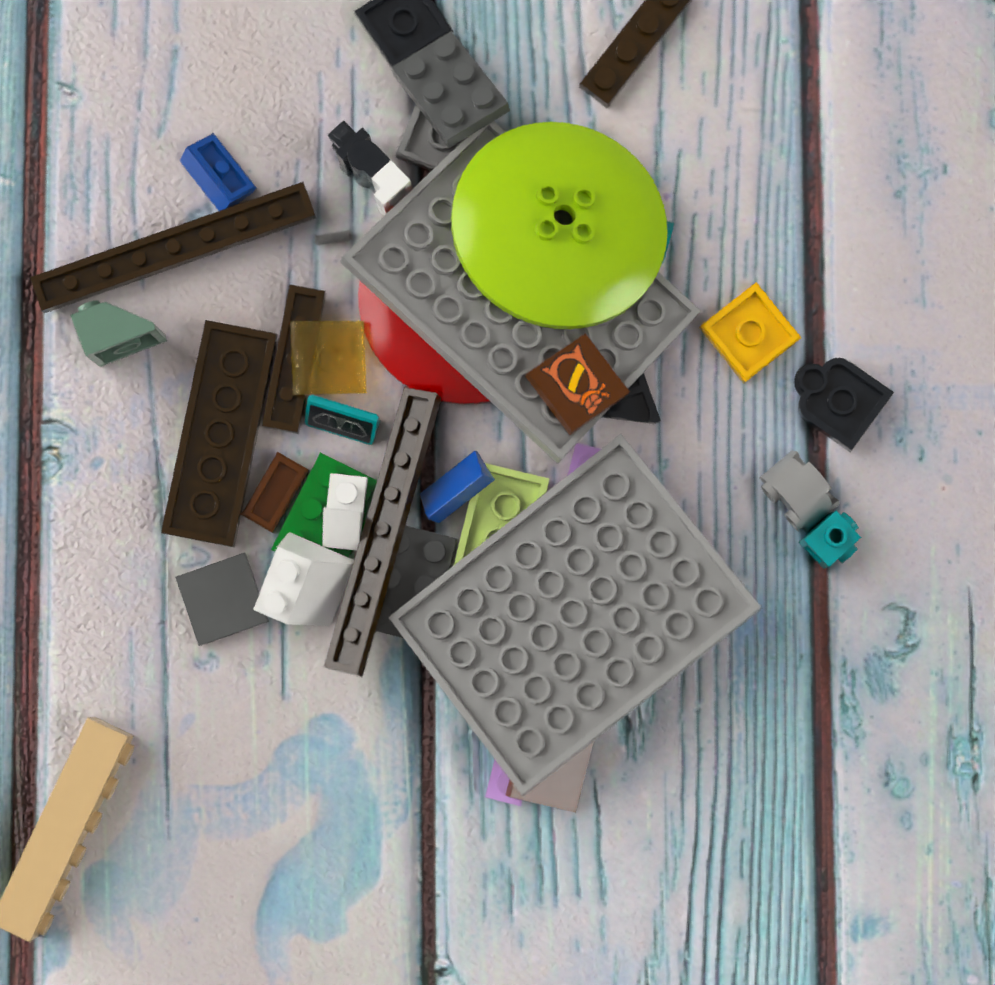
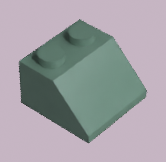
M99 300L87 302L78 307L79 312L70 315L85 356L99 367L167 341L165 334L153 322L107 302L100 303Z

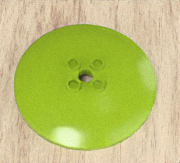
M564 122L532 123L511 129L497 136L480 149L468 163L461 175L452 202L451 231L458 258L470 280L489 301L515 318L537 326L553 329H579L599 325L621 315L645 294L657 276L664 259L668 233L667 218L661 195L650 174L640 161L617 141L591 128ZM559 210L568 212L573 222L569 225L558 223L554 218V212Z

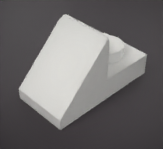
M330 473L327 506L323 510V547L357 551L362 534L367 477Z

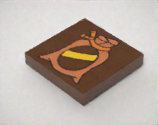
M586 333L533 368L525 376L569 435H572L630 393Z

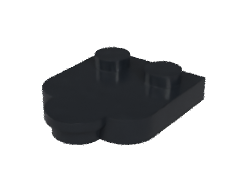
M844 358L830 359L823 367L818 364L804 365L797 371L794 378L795 390L801 396L798 403L800 416L850 453L894 393Z

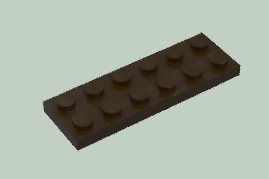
M205 320L163 520L162 534L235 548L278 338L276 333Z

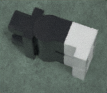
M342 121L328 134L329 139L333 142L332 148L337 155L342 171L348 177L353 174L359 185L370 188L375 193L374 198L377 208L383 217L412 190L411 180L371 141L370 135L363 127L358 132H355L345 121Z

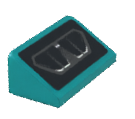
M312 394L308 396L305 413V424L307 426L364 444L372 445L374 443L381 422L377 414Z

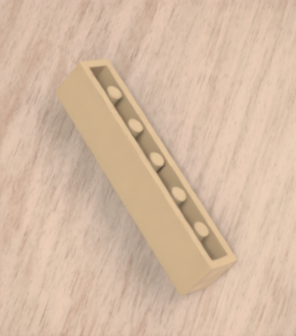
M96 717L87 718L0 900L1 929L28 942L38 938L39 934L45 936L54 919V915L50 914V911L56 900L61 902L69 888L70 881L66 879L72 866L78 867L86 852L87 847L82 844L87 833L93 834L101 821L103 813L98 810L104 798L109 800L117 787L119 779L114 778L120 764L125 766L134 751L135 746L130 744L134 737L133 734Z

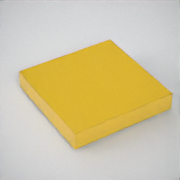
M757 282L699 327L743 383H746L801 339V336Z

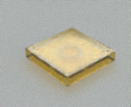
M364 321L290 322L293 395L367 393Z

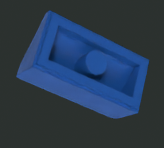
M214 133L187 146L180 158L181 164L218 211L238 205L257 189Z
M473 451L420 493L425 514L429 520L437 523L442 522L495 480L477 451Z

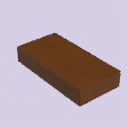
M277 452L241 515L274 533L310 470Z

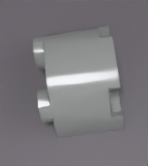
M792 450L760 477V480L764 483L761 486L762 491L773 503L780 500L789 511L784 516L797 531L803 529L807 533L839 506V500L834 498L829 492L832 489L829 483L810 462L805 464L797 451Z

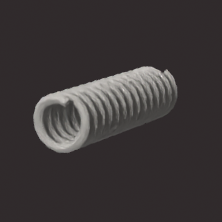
M350 230L338 233L333 232V234L328 233V235L323 234V236L318 234V236L315 235V245L317 243L322 245V242L327 244V241L332 243V240L333 243H337V239L338 242H342V238L343 241L352 240Z

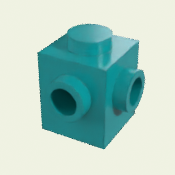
M833 511L802 538L799 543L825 569L837 560L844 563L858 550L854 544L861 536L856 532L859 528L858 525L848 514L843 512L840 515L837 511Z

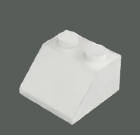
M289 532L277 546L253 610L287 625L330 626L348 584L354 560Z

